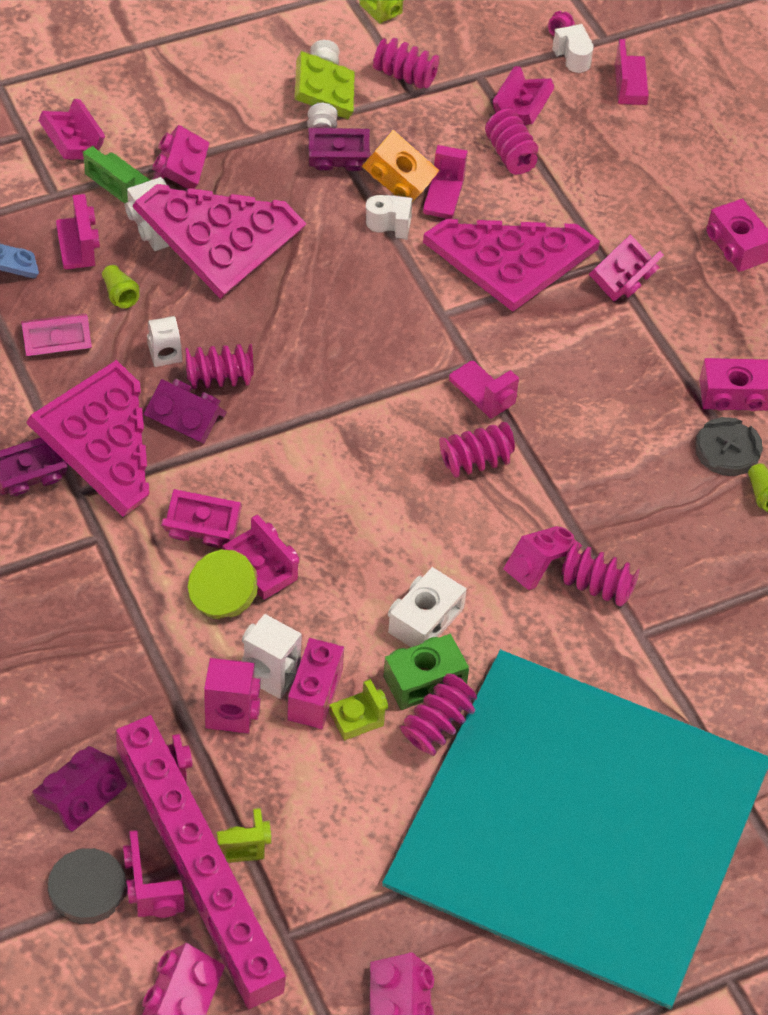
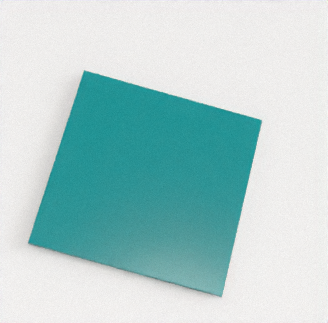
M500 649L477 694V700H474L472 704L475 712L467 714L466 722L461 726L382 882V886L672 1010L768 770V756Z

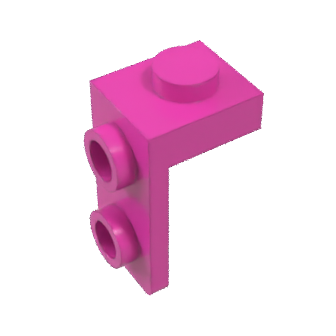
M441 145L437 146L434 166L440 171L431 181L423 207L424 214L447 219L453 218L465 179L467 150Z
M469 361L449 374V381L490 419L516 404L519 377L511 370L494 380L475 361Z
M555 526L521 536L503 569L526 589H534L537 587L551 560L567 556L570 547L576 541L574 535L563 527ZM579 543V546H578V552H579V550H580L581 547H582V545H581L580 543Z
M130 831L131 845L123 846L125 869L133 868L134 879L127 880L129 904L137 903L138 917L155 915L159 918H167L176 913L185 912L182 880L143 884L138 832Z

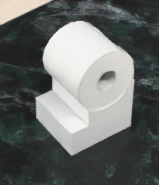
M579 24L555 29L552 49L556 56L564 55L566 67L573 72L583 73L590 69L593 44L583 25Z
M375 195L370 197L366 202L367 227L375 232L395 231V238L408 239L412 219V198L391 195Z
M175 316L149 320L147 343L154 367L183 362L180 334ZM171 347L174 349V352L170 355L162 356L158 354L164 348Z

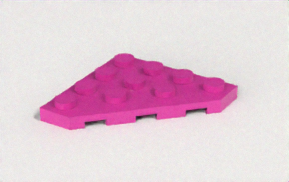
M156 184L137 199L132 206L220 299L307 225L285 201L273 200L272 202L255 200V197L235 194L227 197L213 195V191L192 188L183 191L170 189V185Z
M444 219L423 234V243L512 312L596 252L600 244V240L578 224L564 223V228L546 227V223L521 222L520 226L502 225V221L477 220L476 224H458V219Z
M115 360L31 414L26 424L124 517L144 503L150 493L149 483L145 479L147 458L146 447L142 444L144 423L138 397L141 393L140 382Z

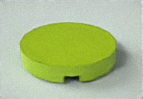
M221 549L209 553L196 563L190 573L187 586L190 600L202 614L212 619L238 616L250 607L257 595L258 576L256 569L245 555L234 550Z

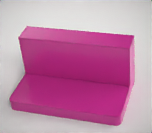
M619 39L615 59L618 104L647 105L649 94L645 56H627L625 39Z
M86 313L21 321L26 356L92 348Z

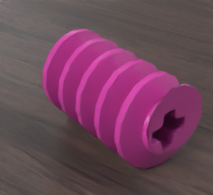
M386 38L382 39L374 54V69L384 71L389 76L394 75L396 79H404L408 84L414 83L415 87L420 89L424 87L426 89L429 88L438 71L439 56L435 54L428 61L429 52L426 50L419 57V47L414 46L408 52L409 44L407 42H403L397 48V38H392L389 44H387Z
M506 108L496 112L485 125L487 137L510 173L517 175L529 172L538 162V145L533 141V137L528 133V129L515 109Z
M237 344L233 354H231L227 345H223L220 355H218L214 346H210L207 356L204 355L201 347H196L193 357L189 349L185 348L187 380L190 381L193 389L197 388L199 379L203 380L206 388H210L213 378L216 379L219 387H223L227 377H229L232 386L237 385L239 377L243 378L246 386L250 385L251 378L254 375L252 344H249L247 353H244L242 346Z
M501 422L498 427L496 425H489L486 431L483 428H476L474 433L464 431L461 437L457 434L450 435L448 440L441 437L439 439V446L447 469L451 471L455 478H458L460 476V467L462 466L468 475L472 474V464L474 463L479 471H484L485 460H488L492 468H497L498 457H501L505 465H509L510 454L515 451V440L507 422Z
M575 541L570 547L562 567L564 584L570 586L576 581L577 589L581 591L589 586V592L593 596L598 595L602 591V597L605 601H610L615 596L616 605L622 607L628 601L635 588L640 568L632 575L630 574V563L626 562L619 570L617 569L616 557H613L608 564H605L604 552H600L595 559H592V548L588 546L580 554L578 553L579 543Z
M451 673L443 677V684L439 683L434 686V695L428 694L424 697V705L419 704L414 708V715L405 717V726L400 725L403 735L416 748L431 756L437 754L431 744L433 741L442 746L446 744V740L441 734L442 731L450 735L456 733L455 728L451 724L453 720L461 725L466 722L461 711L464 710L469 714L475 712V708L470 702L472 699L477 700L475 692L462 679Z

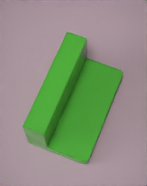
M93 146L83 152L85 175L124 204L128 202L127 188L151 181L112 152L105 156Z

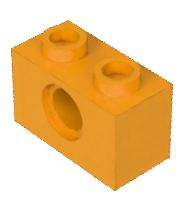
M394 130L391 131L362 165L374 179L378 180L394 196L412 198V202L440 171Z

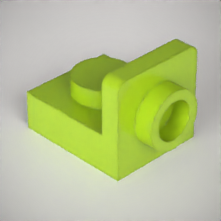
M403 0L359 1V5L379 24L403 13Z
M371 679L363 682V691L361 693L329 704V713L344 741L384 726L385 710H388V702L384 692L381 689L376 690Z
M261 808L253 809V828L236 826L224 831H217V843L227 863L265 859V844H271L270 821H262Z

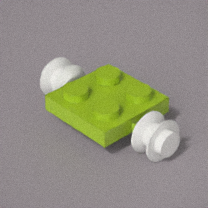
M330 40L315 42L310 48V54L301 51L296 58L294 100L311 106L308 110V129L337 128V116L349 120L354 112L355 71L338 65L339 47Z

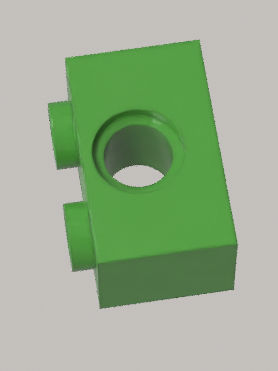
M451 634L442 637H431L422 644L408 649L400 648L385 656L383 677L400 710L423 703L424 697L428 694L434 695V686L439 683L443 684V677L448 673L454 674L467 684L469 666ZM419 668H427L430 670H421Z

